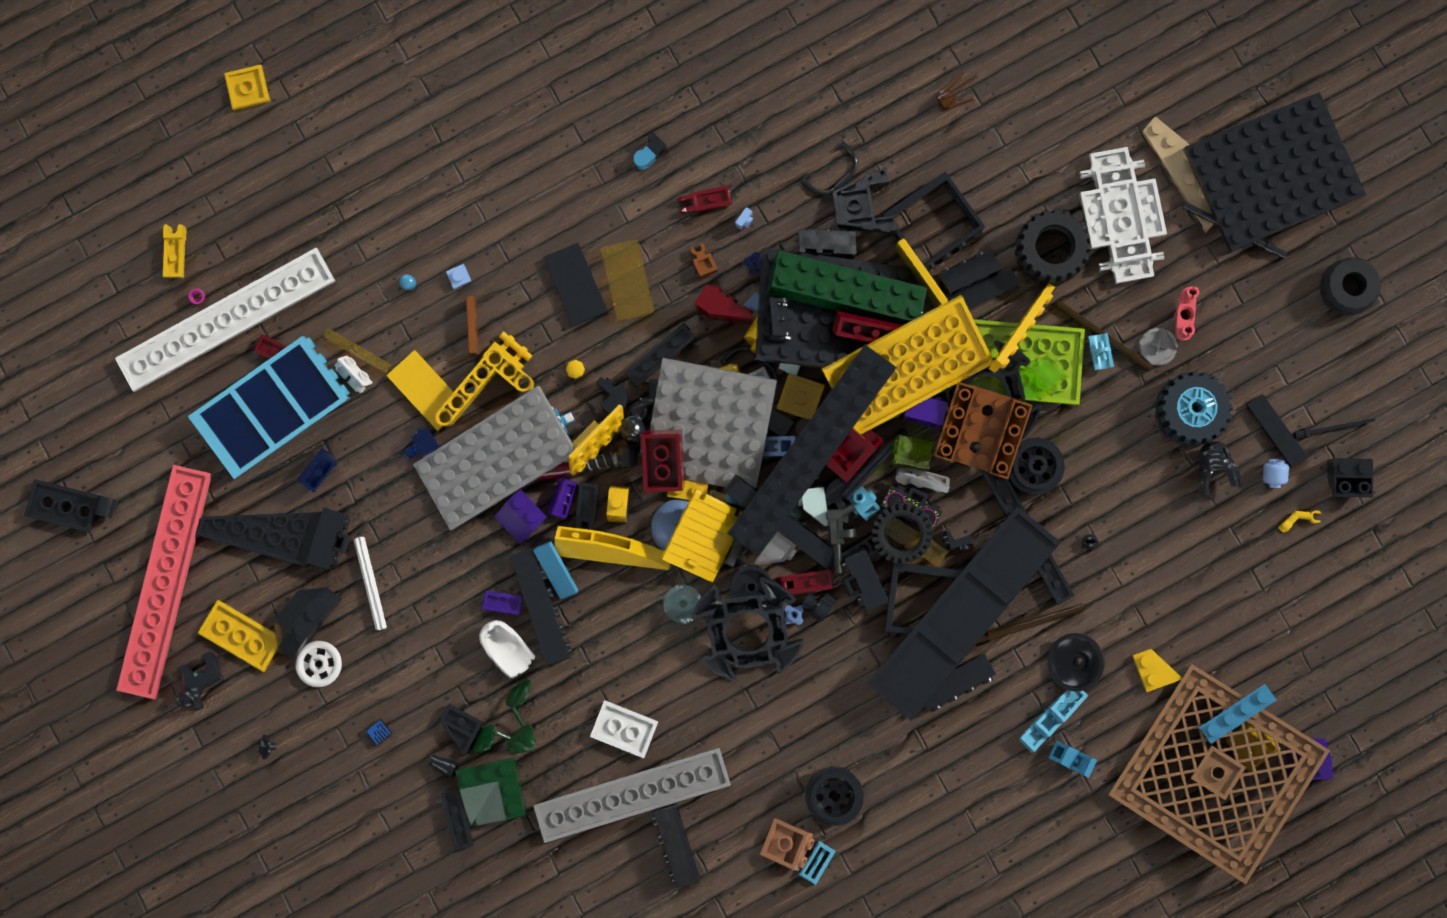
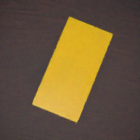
M905 239L900 240L896 245V252L905 265L911 269L912 275L920 286L927 288L926 294L934 306L937 308L948 302V299Z
M414 350L386 376L439 432L444 426L437 423L435 416L437 411L453 394V390ZM460 398L454 401L455 408L461 407L462 400ZM444 413L441 417L443 423L448 422L450 419L449 413Z
M220 600L216 601L198 631L199 635L262 672H265L278 650L276 633Z

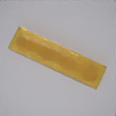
M895 517L886 524L884 530L888 537L908 549L914 547L921 536V533ZM931 541L930 548H928L925 555H922V558L939 567L948 550Z

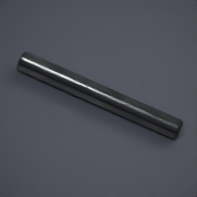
M904 428L899 429L840 494L845 499H849L908 436V432Z

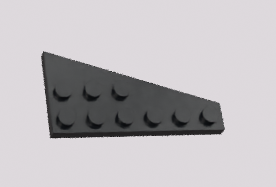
M322 512L202 516L196 535L308 567L309 564L306 561Z

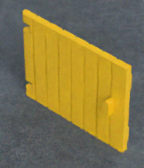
M695 489L661 559L713 583L734 541V538L727 533L743 511H740L738 516H735L737 510L735 507L708 494H704L701 500L699 499L701 491Z

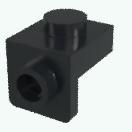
M950 529L945 530V534L942 535L944 545L948 546L949 549L957 547L958 551L970 548L969 544L973 543L972 535L953 540Z

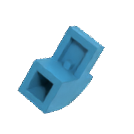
M1056 741L1049 756V759L1088 778L1097 762L1096 759L1059 741Z

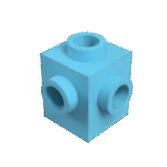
M860 487L848 499L856 508L853 512L856 515L860 514L866 521L881 510L875 502L877 497L871 490L866 491L863 487Z

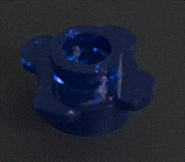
M757 252L752 253L748 259L743 261V265L748 267L752 275H756L757 271L761 269V258Z

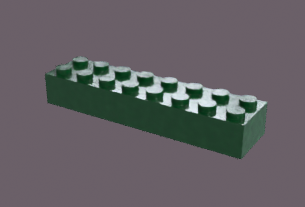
M778 251L773 258L767 294L834 311L905 325L923 315L927 288Z

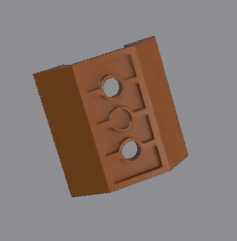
M958 382L934 456L951 462L956 461L1008 479L1033 405L977 386ZM985 405H990L993 409L992 413L988 416L982 414V408ZM972 442H979L980 450L972 452L970 444Z

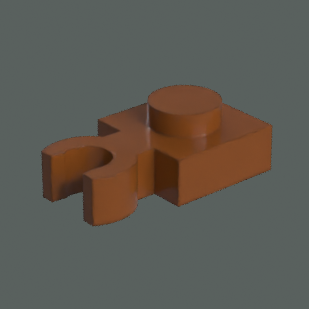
M700 243L701 251L696 252L691 247V254L696 258L693 260V264L700 279L718 272L711 253L705 255V246L703 243Z

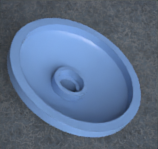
M675 499L668 501L654 514L651 523L652 537L662 551L665 550L689 500Z

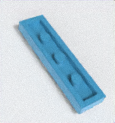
M1264 684L1199 727L1209 743L1212 744L1277 700Z

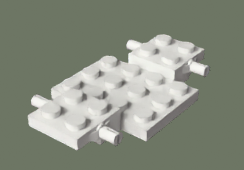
M1128 147L1090 154L1091 168L1090 170L1080 171V178L1092 177L1096 190L1080 192L1079 195L1087 233H1089L1091 238L1089 240L1091 249L1109 246V262L1099 263V271L1111 269L1115 284L1154 277L1153 261L1164 260V253L1162 251L1152 254L1149 238L1165 236L1167 234L1156 179L1136 181L1134 169L1144 168L1145 163L1144 160L1133 162L1129 156Z

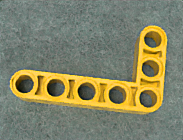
M490 350L437 411L435 419L438 424L444 427L452 426L497 373L523 393H528L534 388V381L501 352ZM498 354L500 357L499 362L492 364L491 357ZM510 366L513 367L514 374L506 376L505 370ZM481 369H486L487 376L483 379H480L478 375L479 371ZM528 379V387L521 389V380ZM472 383L475 386V390L469 394L466 391V387ZM457 398L462 399V405L459 408L454 407V401ZM449 413V421L443 423L441 420L442 415Z

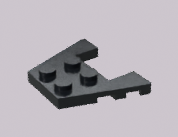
M886 167L881 168L878 173L865 176V179L859 182H852L833 191L838 228L898 234L895 215L874 218L870 189L889 186Z

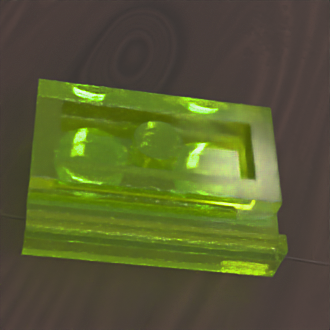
M896 435L893 453L894 460H892V463L930 469L929 461H931L933 442Z

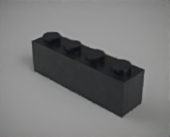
M982 653L956 667L924 705L925 710L934 712L942 707L941 704L948 700L951 703L959 698L958 694L964 691L968 694L976 689L975 685L981 682L984 685L992 681V676L996 675L986 655Z

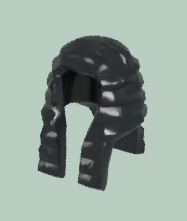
M1212 441L1201 447L1198 454V461L1200 463L1198 467V476L1200 477L1198 482L1200 485L1198 488L1201 490L1200 494L1202 497H1209L1211 495L1209 488L1210 479L1223 472H1226L1231 486H1238V488L1244 486L1240 471L1237 469V465L1234 464L1226 444Z

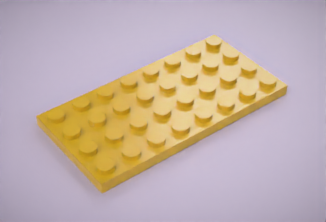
M961 295L867 345L897 368L853 428L860 434H863L991 366L993 359ZM862 348L822 369L832 389Z

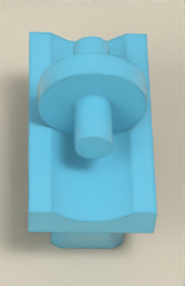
M1108 333L1088 336L1094 371L1114 367Z

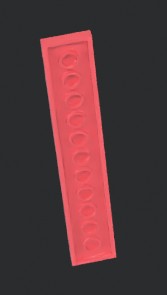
M173 465L116 691L156 699L197 537L196 533L201 521L212 477L211 473Z

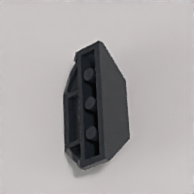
M327 587L298 590L274 620L278 649L294 661L302 648L310 641L342 599Z

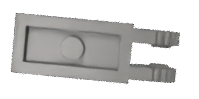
M904 466L896 470V481L903 485L910 483L919 488L926 487L935 492L948 493L949 477Z

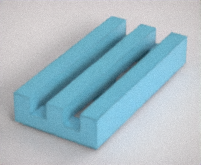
M818 841L799 875L816 885L836 851ZM820 847H822L823 849L819 854L818 858L816 859L815 863L813 864L812 868L810 869L809 873L805 874V871L807 870ZM826 851L830 852L815 878H811Z

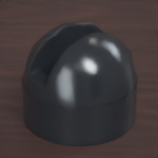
M1092 534L1085 535L1082 538V546L1087 550L1094 549L1098 545L1097 537ZM1086 540H1095V543L1086 544Z

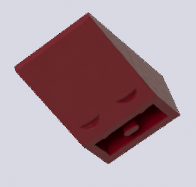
M707 284L694 302L695 309L710 320L752 324L755 320L754 312L746 306L742 308L737 304L738 301L730 295L728 297L724 296L721 293L722 290L715 285L710 286Z

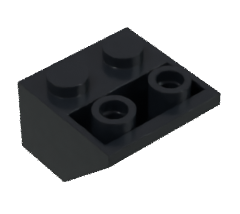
M1333 458L1327 460V479L1333 497L1373 498V459Z

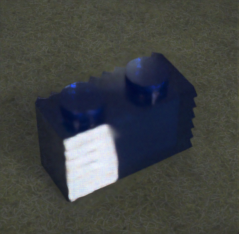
M321 448L299 476V483L310 491L316 492L318 486H321L320 483H323L325 477H328L327 474H330L332 468H335L334 465H337L336 457L324 448Z

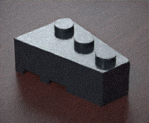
M799 229L798 252L799 254L807 253L836 258H855L856 231H851V229H840V231H832L831 229Z

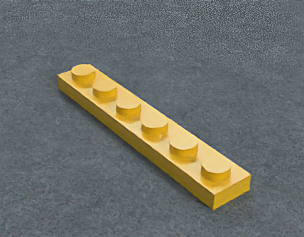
M1048 283L1039 293L989 367L991 371L995 373L999 368L1004 369L1009 363V355H1014L1019 348L1017 343H1021L1027 336L1025 331L1027 329L1030 330L1036 323L1034 318L1042 314L1045 309L1042 306L1044 304L1047 305L1052 299L1053 295L1051 293L1055 288L1053 285Z

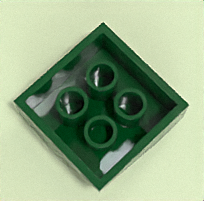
M515 756L456 770L459 790L470 827L517 818L527 814Z

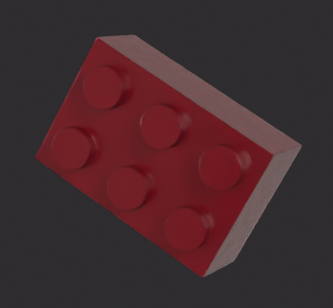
M682 430L643 431L641 434L644 492L683 491L685 488Z

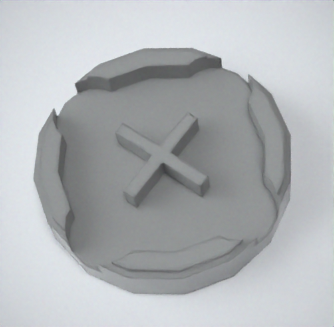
M1154 328L1142 335L1138 350L1145 361L1153 366H1162L1174 359L1178 344L1175 336L1170 331Z

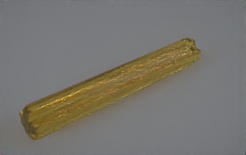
M329 328L324 331L322 336L384 373L390 370L391 364Z

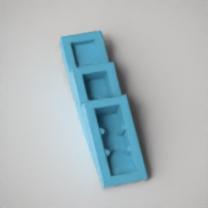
M1065 690L1018 740L1031 753L1035 752L1071 716L1088 695L1084 691L1074 692Z

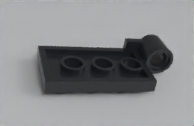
M34 479L24 516L91 533L95 516L112 518L117 500ZM51 497L53 505L47 508L44 504L45 499ZM65 502L71 503L72 508L69 512L63 510ZM85 506L90 509V514L87 517H83L81 514V510Z

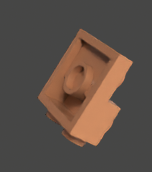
M774 818L760 855L792 870L799 871L807 862V857H805L807 849L810 850L814 844L813 834Z

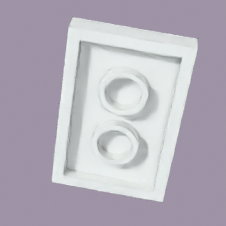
M604 700L590 737L644 758L659 721Z

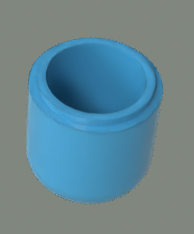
M405 274L401 276L399 284L403 289L411 291L416 287V280L411 275Z

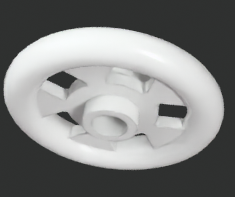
M313 641L306 644L299 652L295 666L298 676L304 683L312 687H324L336 680L341 671L342 661L338 650L333 645L324 641ZM317 649H324L325 655L317 654ZM307 653L312 655L309 663L304 661ZM328 658H333V667H328ZM318 660L322 662V666L320 668L316 666V662ZM308 668L314 672V675L311 677L305 672ZM327 671L328 676L321 679L319 674Z

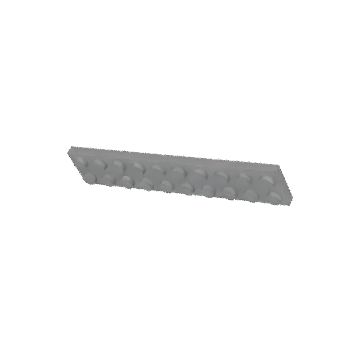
M719 747L533 806L544 843L731 786Z

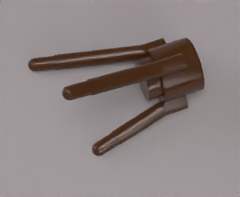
M961 72L944 89L938 92L939 94L936 96V99L943 109L947 107L950 110L954 106L975 100V97H970L953 102L956 99L954 94L977 79L978 76L974 75L952 91L949 90L965 74Z

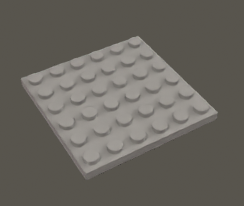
M663 358L650 431L682 430L685 479L726 487L731 479L738 475L754 488H757L777 380Z

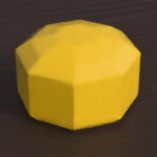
M573 360L568 362L566 371L569 377L578 379L583 377L585 368L582 362Z

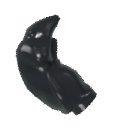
M639 397V400L630 406V413L621 427L622 437L628 445H641V434L643 431H646V425L643 421L648 418L651 408L655 404L654 399Z

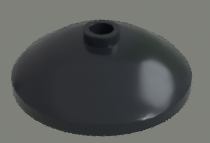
M1069 633L1058 638L1051 646L1048 654V669L1054 681L1062 688L1074 692L1090 689L1096 685L1103 674L1105 666L1104 655L1098 643L1091 637L1082 633ZM1079 658L1083 660L1082 665L1078 663Z

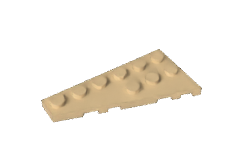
M1155 116L1142 131V134L1153 151L1157 153L1163 167L1169 172L1170 178L1184 200L1212 214L1183 150L1185 146L1190 144ZM1194 215L1198 218L1206 233L1213 224Z

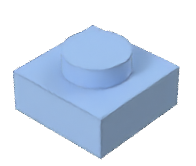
M746 207L735 222V226L740 230L744 226L747 228L753 220L751 217L752 211Z
M464 264L446 271L454 290L472 282Z

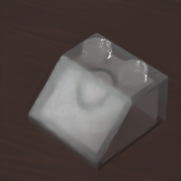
M777 532L754 564L763 565L784 562L786 559L791 560L797 552L794 549L796 545Z

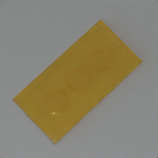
M638 239L600 247L617 321L653 314L654 308Z

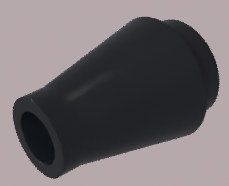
M432 755L428 764L447 778H453L456 775V770L459 768V763H456V760Z

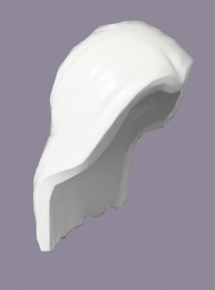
M498 620L490 621L482 627L479 633L480 643L486 654L505 675L513 678L528 669V665L531 664V660L535 659V655L511 627Z

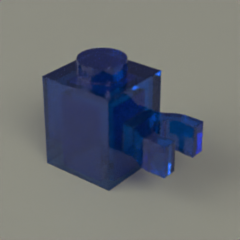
M421 427L414 431L415 435L411 437L415 445L404 452L410 459L419 452L425 457L441 446L430 428L426 427L424 429V427Z

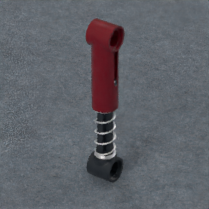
M624 447L616 449V452L610 453V455L601 454V456H596L586 463L583 471L587 469L592 471L594 468L601 469V467L618 466L619 469L638 466L635 447ZM569 459L534 481L573 476L570 473Z

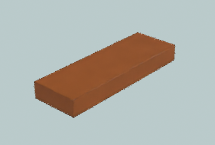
M467 296L468 352L474 356L479 355L476 298L474 296Z

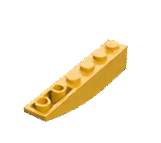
M558 526L555 549L560 557L669 570L670 563L661 559L664 551L653 546L600 531Z

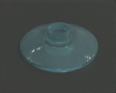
M677 585L671 588L664 598L665 613L671 620L677 623L693 621L694 619L691 618V615L701 598L700 594L689 585ZM682 600H685L687 603L684 608H681L679 605Z

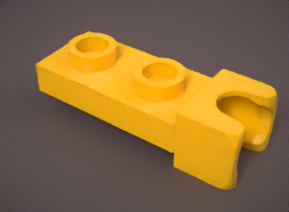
M165 224L163 227V277L184 278L186 227L179 224L177 231L173 233L172 228Z

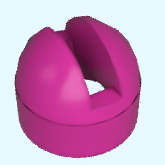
M193 289L189 293V300L194 304H200L205 300V293L201 289ZM199 293L202 294V297H198L197 299L193 298L194 295H197Z

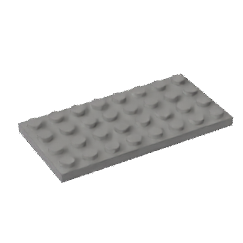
M537 386L413 465L451 531L568 460L575 447L540 386Z

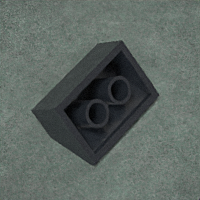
M981 251L975 254L974 259L970 261L964 259L956 264L957 267L953 269L947 267L941 270L937 281L945 297L948 299L998 275L1002 270V266L990 251L987 253Z

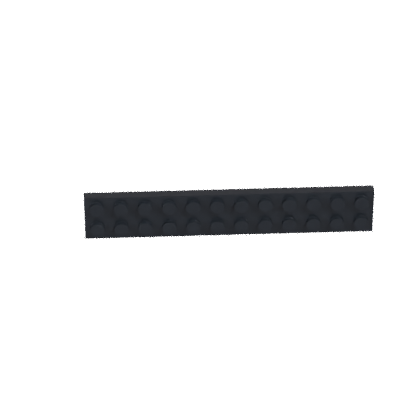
M865 344L727 534L759 557L897 367Z

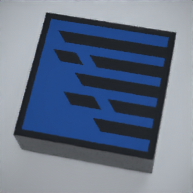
M379 719L365 731L377 746L393 734L382 719Z

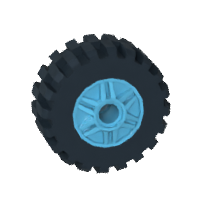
M1198 371L1183 373L1171 379L1162 387V391L1158 393V401L1154 407L1157 409L1155 418L1156 420L1159 419L1160 424L1158 426L1160 430L1164 429L1166 432L1164 435L1167 438L1171 437L1174 439L1173 442L1177 444L1183 443L1184 446L1203 445L1221 436V433L1228 428L1229 425L1227 423L1231 421L1233 416L1230 414V411L1233 410V404L1229 402V399L1232 397L1230 393L1227 394L1224 390L1227 388L1224 383L1219 384L1217 377H1210L1209 373H1198Z

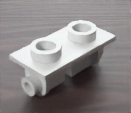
M344 356L337 359L338 362L334 365L336 367L335 370L344 379H347L349 375L351 376L347 383L356 392L362 393L366 389L365 386L373 383L369 379L368 374L361 371L352 358Z

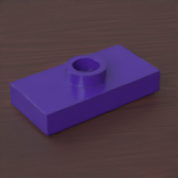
M562 477L559 478L548 514L566 520L578 483Z
M485 591L482 610L521 615L524 596Z

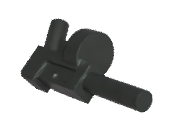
M852 503L841 510H827L826 512L829 544H833L835 573H842L841 544L844 543L843 538L856 537V529L843 530L842 523H848V514L856 510Z

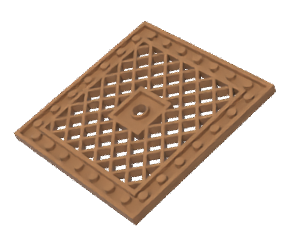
M1191 664L1110 791L1109 796L1246 884L1330 750L1263 709L1246 720L1247 723L1255 728L1246 730L1243 722L1241 724L1242 731L1233 733L1230 731L1221 737H1229L1232 747L1221 749L1218 739L1216 740L1217 748L1211 746L1207 752L1205 741L1208 740L1204 738L1203 733L1199 729L1202 725L1198 714L1209 712L1210 719H1213L1212 711L1221 709L1225 711L1243 699L1244 696ZM1197 692H1199V693H1201V694L1204 695V696L1195 697L1196 694H1197ZM1206 699L1208 709L1197 711L1195 701ZM1209 699L1219 704L1220 707L1211 708ZM1192 702L1194 712L1184 714ZM1195 715L1197 726L1187 727L1185 717ZM1182 718L1184 728L1174 730ZM1199 729L1201 739L1190 741L1188 730ZM1185 731L1187 742L1177 744L1174 733ZM1257 731L1259 742L1249 744L1247 733ZM1261 731L1273 739L1263 741ZM1243 734L1245 745L1235 746L1233 736ZM1171 735L1173 745L1164 746L1167 739ZM1202 742L1204 753L1194 755L1191 744ZM1274 742L1277 753L1266 754L1264 744ZM1278 742L1290 750L1280 752ZM1188 745L1190 756L1180 757L1178 747ZM1260 745L1263 755L1252 757L1250 746ZM1246 747L1249 758L1239 760L1236 749ZM1174 748L1177 758L1166 760L1164 749ZM1161 750L1163 761L1153 763ZM1233 750L1235 760L1223 752ZM1292 753L1294 764L1284 765L1281 755ZM1296 753L1301 756L1299 761H1297ZM1278 755L1280 766L1270 768L1267 757ZM1204 756L1203 760L1197 767L1195 758ZM1264 758L1266 769L1256 771L1253 760ZM1192 759L1194 769L1183 771L1181 760ZM1178 761L1180 772L1169 774L1167 763ZM1250 761L1252 772L1242 774L1246 767L1240 763ZM1164 764L1166 775L1156 777L1153 766ZM1220 767L1223 769L1224 776L1221 779L1213 776L1214 768ZM1294 767L1287 778L1285 768ZM1151 768L1152 778L1143 779L1148 769ZM1281 769L1284 780L1273 782L1271 771ZM1194 772L1190 779L1196 783L1187 785L1184 774ZM1267 772L1270 783L1259 785L1257 774ZM1181 775L1183 786L1173 788L1170 777ZM1253 775L1256 786L1245 788L1243 777ZM1167 778L1169 789L1159 790L1157 779ZM1240 778L1242 789L1232 790ZM1153 780L1156 791L1145 793L1143 782ZM1139 783H1140V786H1141V791H1142V793L1139 792L1138 790H1136V788L1138 787ZM1284 783L1279 793L1276 794L1274 785ZM1198 786L1200 797L1190 799L1187 788ZM1202 786L1214 794L1204 796ZM1271 786L1273 797L1263 799L1260 788ZM1184 789L1187 799L1176 801L1174 790ZM1257 789L1259 800L1249 801L1246 791ZM1170 791L1173 802L1162 804L1160 793ZM1243 791L1245 802L1235 804L1232 793ZM1157 794L1159 804L1147 796ZM1229 795L1231 805L1221 807L1219 797L1226 800ZM1215 797L1218 808L1207 810L1205 799ZM1201 800L1204 811L1193 813L1191 801ZM1274 800L1266 812L1264 801ZM1187 802L1190 813L1179 815L1177 804ZM1260 802L1263 814L1252 815L1250 804ZM1174 805L1176 815L1164 807ZM1246 805L1249 816L1238 818L1236 807ZM1232 808L1235 819L1224 821L1222 810ZM1219 811L1221 822L1211 824L1208 813ZM1205 813L1207 824L1196 826L1194 815ZM1191 816L1193 826L1181 818ZM1263 816L1262 820L1255 828L1253 818ZM1250 819L1252 830L1242 832L1239 821ZM1236 822L1238 833L1228 835L1225 824ZM1222 824L1225 836L1214 837L1211 826ZM1208 827L1210 837L1198 829ZM1253 833L1245 845L1243 835ZM1239 836L1242 847L1231 849L1229 838ZM1225 839L1227 848L1215 840ZM1242 850L1239 856L1233 853V851Z

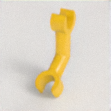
M1317 510L1312 512L1294 511L1278 528L1283 533L1287 532L1297 519L1309 520L1313 524L1319 523L1321 521L1314 520L1313 515L1320 514L1321 512Z

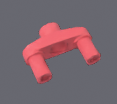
M1187 287L1179 295L1174 320L1175 336L1180 341L1190 339L1195 332L1196 297L1199 295L1197 287ZM1181 311H1185L1188 314V320L1181 318Z

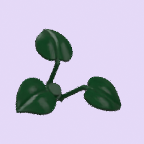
M531 680L523 681L514 686L506 697V705L511 707L522 727L517 729L513 736L510 737L495 731L493 724L484 726L478 731L472 743V753L486 751L492 745L494 736H500L509 740L506 748L510 753L532 751V747L536 743V738L533 736V728L530 725L524 724L516 710V706H521L527 699Z

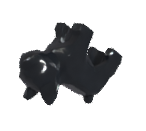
M213 652L201 655L202 660L206 662L205 668L202 671L194 672L190 665L186 666V664L176 668L183 678V688L176 697V703L179 707L204 708L201 701L202 691L219 680L224 681L219 667V660Z

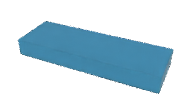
M550 541L536 547L533 551L559 598L563 599L576 594L578 588L552 542Z

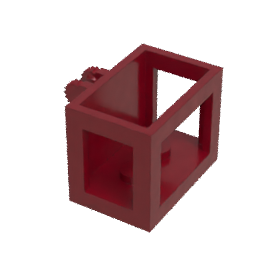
M852 428L826 465L845 482H848L884 440L871 429L860 434Z

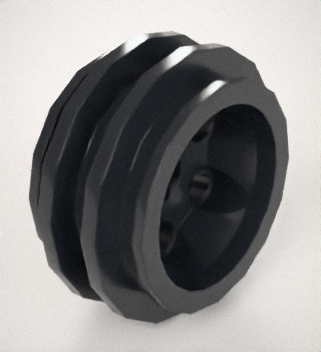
M1040 437L1027 438L1020 442L1008 479L1011 485L1021 493L1031 496L1043 495L1053 490L1062 480L1065 471L1064 457L1059 448L1051 441ZM1036 449L1042 451L1041 456L1036 455ZM1022 453L1028 454L1027 460L1022 459ZM1047 459H1050L1051 466L1047 465ZM1035 461H1038L1041 465L1038 471L1032 467ZM1019 467H1024L1025 472L1023 474L1019 473ZM1043 473L1049 474L1048 480L1043 479ZM1030 477L1035 478L1034 484L1029 483Z
M829 766L820 769L811 776L806 786L805 800L808 810L816 820L825 825L840 826L847 824L858 816L863 806L864 792L861 782L851 771L843 767ZM838 779L844 780V784L842 786L837 785L836 782ZM828 780L829 786L823 787L822 782ZM832 790L839 794L836 800L829 797V793ZM846 791L853 793L851 798L845 796ZM822 794L823 800L818 801L816 795ZM841 804L846 805L847 808L845 811L839 810V806ZM826 806L832 807V811L830 813L825 812Z

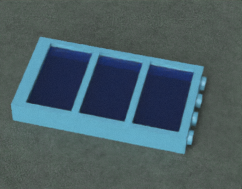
M305 336L300 337L188 416L234 479L241 476L350 399L348 397V394H350L344 384L340 386L336 380L338 378L337 374L332 368L330 370L325 365L327 363L326 359L321 353H316L313 349L316 346L309 337L307 339Z

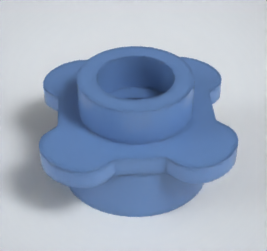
M787 605L785 607L786 624H802L803 607Z

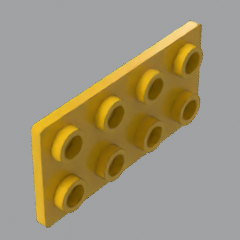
M619 404L600 424L593 421L572 442L575 450L568 458L570 473L573 476L577 472H581L590 459H594L603 445L609 444L615 433L621 431L624 422L623 406Z

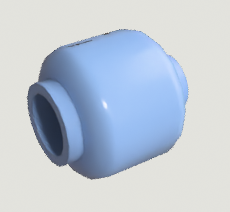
M1270 459L1268 463L1264 464L1263 481L1269 484V487L1281 488V485L1288 482L1289 466L1285 464L1284 460Z

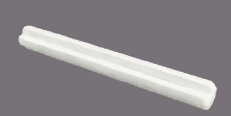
M358 537L354 539V544L376 630H382L387 626L365 538Z

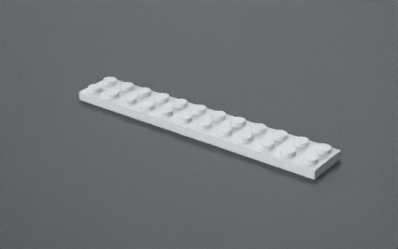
M315 248L115 359L132 391L136 392L336 281L319 250Z

